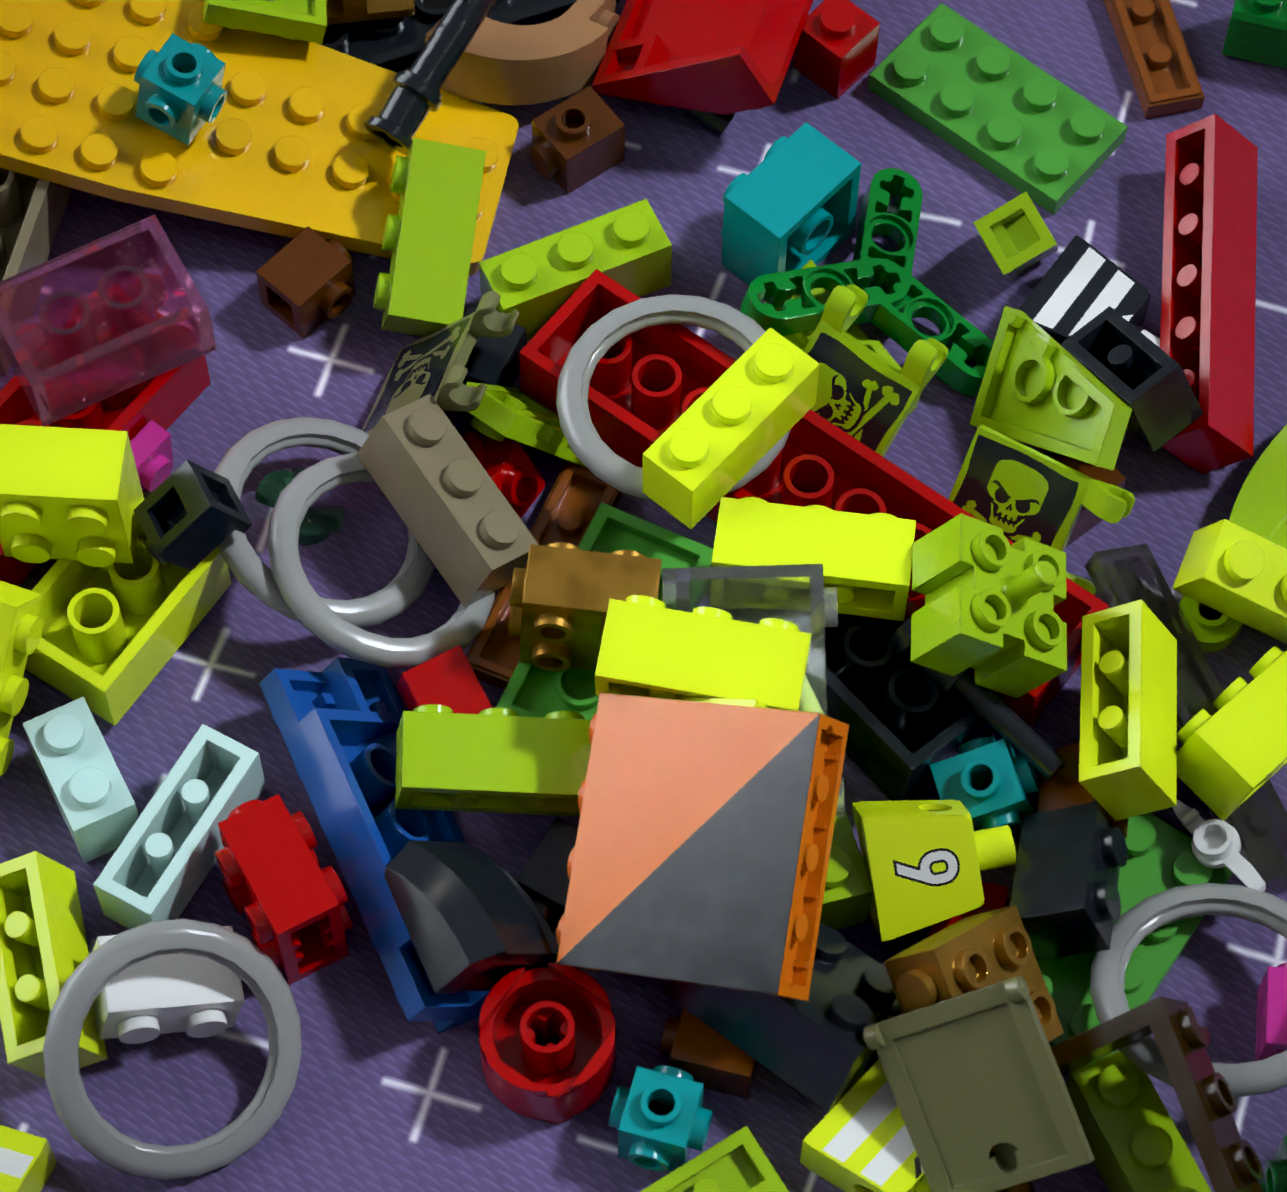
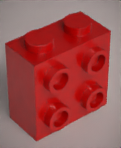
M277 794L265 801L259 799L247 801L236 807L226 820L217 823L223 848L214 852L224 875L221 881L226 894L238 915L245 912L254 931L250 933L254 945L265 953L276 966L280 967L288 984L291 985L349 956L345 931L352 928L353 925L344 906L348 902V898L333 867L329 865L322 869L313 850L318 847L316 838L303 813L298 811L290 815L280 795Z

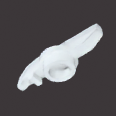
M1177 800V806H1174L1173 810L1177 818L1193 835L1191 842L1192 852L1197 861L1208 868L1227 867L1248 888L1265 892L1266 883L1256 869L1240 854L1241 840L1235 828L1220 819L1205 821L1195 808H1190Z

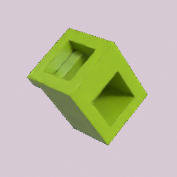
M1027 191L973 222L1004 276L1012 271H1015L1017 275L1058 251L1055 239Z

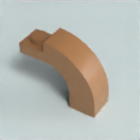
M577 0L558 18L535 25H513L486 17L441 89L470 100L499 105L544 103L582 90L594 81L606 53V47L610 43L619 21V15L615 13L616 0ZM438 23L425 35V44Z

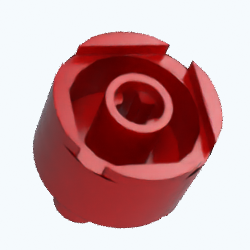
M547 963L548 967L534 968L526 971L525 967L512 971L495 984L482 1004L478 1036L482 1072L495 1097L510 1110L522 1116L544 1120L551 1124H561L569 1121L574 1115L593 1105L609 1086L616 1066V1021L606 991L594 978L572 966ZM554 1037L560 1039V1043L556 1045L549 1042ZM536 1040L540 1041L541 1043L547 1044V1045H546V1046L538 1045V1044H536Z

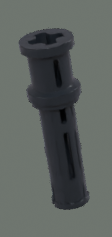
M453 0L410 69L402 70L393 77L391 84L394 89L376 116H369L365 121L364 126L369 133L390 148L404 154L408 153L413 141L412 138L430 111L436 112L441 106V87L498 0Z

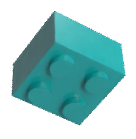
M807 122L789 138L782 136L777 139L767 151L764 161L748 175L741 173L734 178L724 192L721 265L748 286L756 277L764 274L801 269L810 260L818 266L854 232L861 162Z

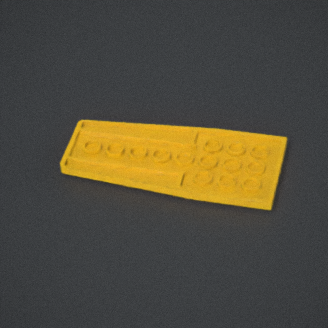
M0 0V168L119 202L295 238L309 226L326 241L331 238L335 239L346 250L391 259L392 252L382 250L383 234L387 215H398L401 195L400 193L390 192L391 179L396 156L406 157L407 154L398 152L379 141L369 133L364 123L369 116H376L394 89L391 81L397 73L314 42L289 40L281 36L243 29H229L221 25L204 23V2L200 0ZM172 33L189 43L203 45L216 58L226 63L222 89L228 92L226 101L216 119L210 124L205 122L189 146L136 117L140 85L134 81L137 68L146 53L151 49L159 52ZM440 89L442 93L441 106L436 112L430 111L412 140L418 138L486 151L469 275H473L479 271V262L483 261L519 124L516 118L510 114Z

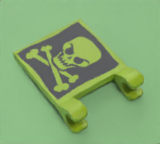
M848 284L847 286L839 285L831 292L821 320L803 352L820 363L816 404L811 410L884 457L923 389L947 358L948 348L935 338L918 340L911 347L901 371L846 333L847 329L864 309L868 301V295L854 284Z
M984 425L978 426L948 500L977 519L1002 528L1003 535L1014 543L1026 537L1063 552L1083 506L1097 517L1109 523H1118L1122 518H1126L1130 514L1135 503L1133 493L1121 487L1093 479ZM1066 572L1067 578L1095 595L1096 586L1093 582Z

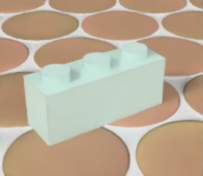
M204 724L201 725L94 882L93 886L104 916L128 929L149 922L179 918L217 861L214 852L223 848L217 823L226 820L228 815L239 805L258 799L266 787L258 752Z

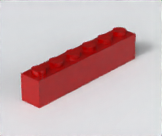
M1217 114L1210 115L1166 134L1160 349L1180 364L1204 414L1162 447L1201 474L1253 457L1258 147Z

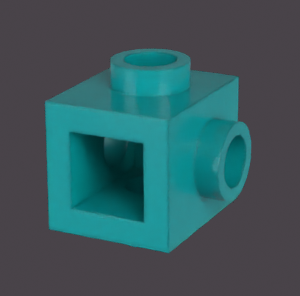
M172 33L160 51L149 50L137 68L134 81L140 85L136 117L189 146L204 123L208 122L210 124L216 119L226 101L228 92L222 89L226 63L216 58L203 45L189 43Z
M982 737L971 740L958 747V755L930 765L940 799L961 801L970 812L974 831L1008 825L1011 832L1022 826L1021 819L1024 815L1036 813L1031 793L1039 791L1040 786L1034 767L1022 755L1018 756L1017 752L1005 739L995 741L993 737Z
M658 1065L653 1070L637 1066L631 1088L618 1087L609 1117L608 1125L618 1128V1157L628 1159L638 1167L663 1172L667 1170L674 1171L687 1163L691 1149L703 1151L713 1114L712 1110L702 1108L704 1084L693 1081V1077L689 1073L676 1067ZM652 1112L663 1114V1116L656 1115Z

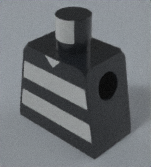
M1075 235L1018 309L1023 311L1061 345L1062 342L1110 306L1160 348V338L1142 328L1151 297L1147 289L1077 235Z

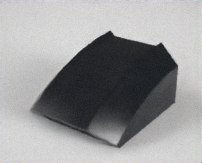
M410 840L386 867L385 880L435 994H455L457 991H490L498 981L512 971L525 967L526 971L534 968L548 967L547 963H557L559 951L557 940L530 896L507 871L489 856L465 842Z

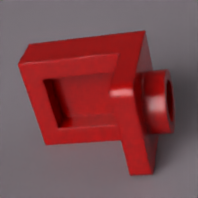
M467 431L462 437L521 519L544 489V479L520 443L508 440L499 442L486 435Z

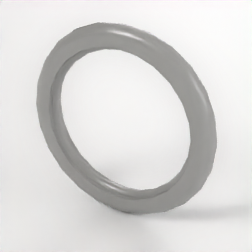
M674 294L642 298L613 309L592 324L570 349L558 378L556 406L560 426L573 453L597 478L622 493L654 502L642 492V468L616 455L600 438L591 421L588 392L590 379L597 363L610 347L625 336L647 327L666 324L695 325L718 332L737 343L746 352L766 331L755 320L727 304L701 296ZM791 429L728 493L742 488L769 467L785 446Z
M298 417L276 420L247 432L228 448L214 473L229 479L240 500L244 483L253 468L267 456L285 448L300 446L324 448L342 455L358 453L369 434L355 427L329 419ZM408 529L409 542L405 561L396 577L383 589L357 599L338 600L320 598L344 620L359 628L379 625L402 614L423 594L434 573L435 565ZM237 530L232 532L218 545L221 556L237 580L260 602L283 616L300 622L283 600L272 575V570L258 557L248 542L246 534Z
M357 453L327 458L299 472L281 491L270 514L267 545L275 582L283 600L301 624L327 646L354 660L384 668H413L458 645L461 646L462 650L466 648L483 629L495 600V591L465 607L460 603L458 610L444 625L428 634L412 638H390L367 632L344 620L323 602L310 585L301 566L298 549L300 526L308 509L324 493L337 486L354 482H376L357 457Z
M1217 883L1174 887L1145 898L1122 914L1114 923L1110 949L1097 951L1091 964L1090 994L1099 1022L1102 1024L1130 1010L1125 994V970L1135 948L1144 937L1157 928L1183 918L1204 915L1228 916L1261 924L1287 939V902L1270 893L1241 885ZM1149 1035L1119 1049L1140 1070L1174 1087L1156 1040ZM1287 1049L1284 1052L1259 1061L1238 1064L1211 1062L1215 1073H1220L1226 1079L1235 1098L1271 1093L1287 1086Z
M189 919L149 922L119 933L91 952L66 980L50 1012L43 1046L45 1081L56 1114L74 1140L101 1163L131 1176L166 1181L198 1177L229 1165L256 1146L281 1117L296 1086L302 1057L301 1019L290 986L274 962L247 938L218 924ZM184 953L207 957L222 964L247 983L261 1005L268 1027L269 1054L265 1074L253 1100L236 1120L218 1133L190 1144L163 1146L143 1143L120 1133L102 1118L87 1096L80 1075L78 1052L83 1022L100 992L114 977L131 965L158 955Z

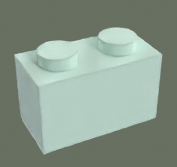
M84 697L22 723L34 758L84 863L117 849L139 818L136 804Z

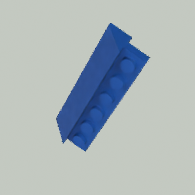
M337 657L322 672L274 668L259 685L271 709L272 718L278 726L293 759L296 773L302 780L319 818L320 827L326 835L341 868L345 884L352 893L367 927L370 941L377 950L393 986L396 1000L402 1007L408 1022L432 1021L437 1033L440 1034L480 1017L482 1004L490 991H457L455 994H435L384 877L388 864L410 840L466 843L452 811L395 809L396 733L405 709L386 668L352 658Z

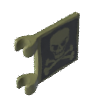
M488 291L482 296L474 313L401 348L362 431L370 435L383 415L428 394L433 396L443 411L470 412L476 410L482 401L487 386L481 383L477 387H470L462 383L468 371L465 365L478 337L503 338L509 336L520 313L516 309L511 313H501L495 310L501 295L495 291Z

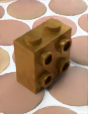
M564 542L550 543L546 546L530 544L527 569L514 567L510 596L511 613L508 637L520 638L519 662L532 663L541 670L551 672L564 671L568 668L596 671L609 600L626 601V598L631 595H643L657 599L662 559L648 558L642 553L633 550H618L612 553L581 550L573 544Z
M1016 905L965 917L884 961L903 1014L1017 976H1022L1028 985L1029 995L1048 1042L1064 1033L1056 1013L1055 1003L1048 992L1032 949L1030 937L1025 931Z

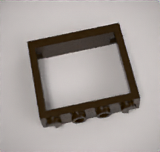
M1159 996L1051 1047L1060 1073L1063 1076L1153 1034L1214 1191L1263 1192L1259 1181L1263 1179L1261 1162L1252 1145L1247 1140H1242L1232 1116V1113L1236 1112L1237 1109L1234 1094L1226 1079L1220 1073H1215L1205 1048L1210 1045L1208 1029L1198 1025L1192 1007H1189L1188 1002ZM995 1146L991 1150V1156L994 1155ZM1028 1181L995 1192H1035L1032 1181Z

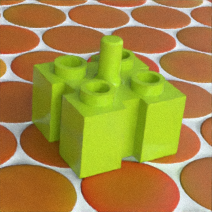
M962 513L912 543V590L925 595V606L911 614V662L951 676H955L969 667L974 668L975 684L1014 698L1026 694L1067 671V623L1063 622L1053 609L1054 606L1066 600V552L1026 537L1010 545L1007 538L1003 535L1002 528Z

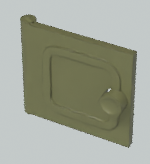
M1022 976L950 998L864 1028V1040L869 1049H876L932 1192H995L1082 1166L1094 1160L1087 1138L1029 995L1028 985ZM995 1146L994 1155L991 1156V1150Z

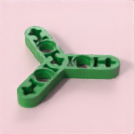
M895 168L882 169L877 172L863 197L853 261L770 273L756 277L750 283L740 306V312L755 320L765 331L771 327L782 336L815 331L825 308V305L815 300L811 290L823 288L832 292L839 285L847 286L848 284H854L867 293L868 301L852 325L871 322L908 353L913 344L918 340L935 338L945 346L949 341L953 342L954 344L948 351L947 358L935 375L952 389L968 396H978L994 343L912 276L923 197L922 188L912 175ZM890 195L895 197V204L898 205L894 214L886 213L889 207ZM880 234L892 238L899 246L900 251L889 252L879 248L874 243L872 235ZM761 300H766V303L762 304ZM782 307L780 311L775 310V308ZM921 317L930 320L937 326L940 335H924L914 327L911 319ZM972 361L978 364L973 369L967 366Z

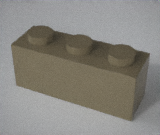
M431 394L383 415L358 451L357 457L464 607L512 583L514 567L523 568L528 562L530 544L539 545Z

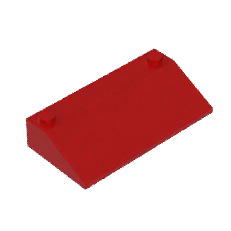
M627 0L592 87L600 95L721 115L747 110H759L766 106L774 105L813 0Z

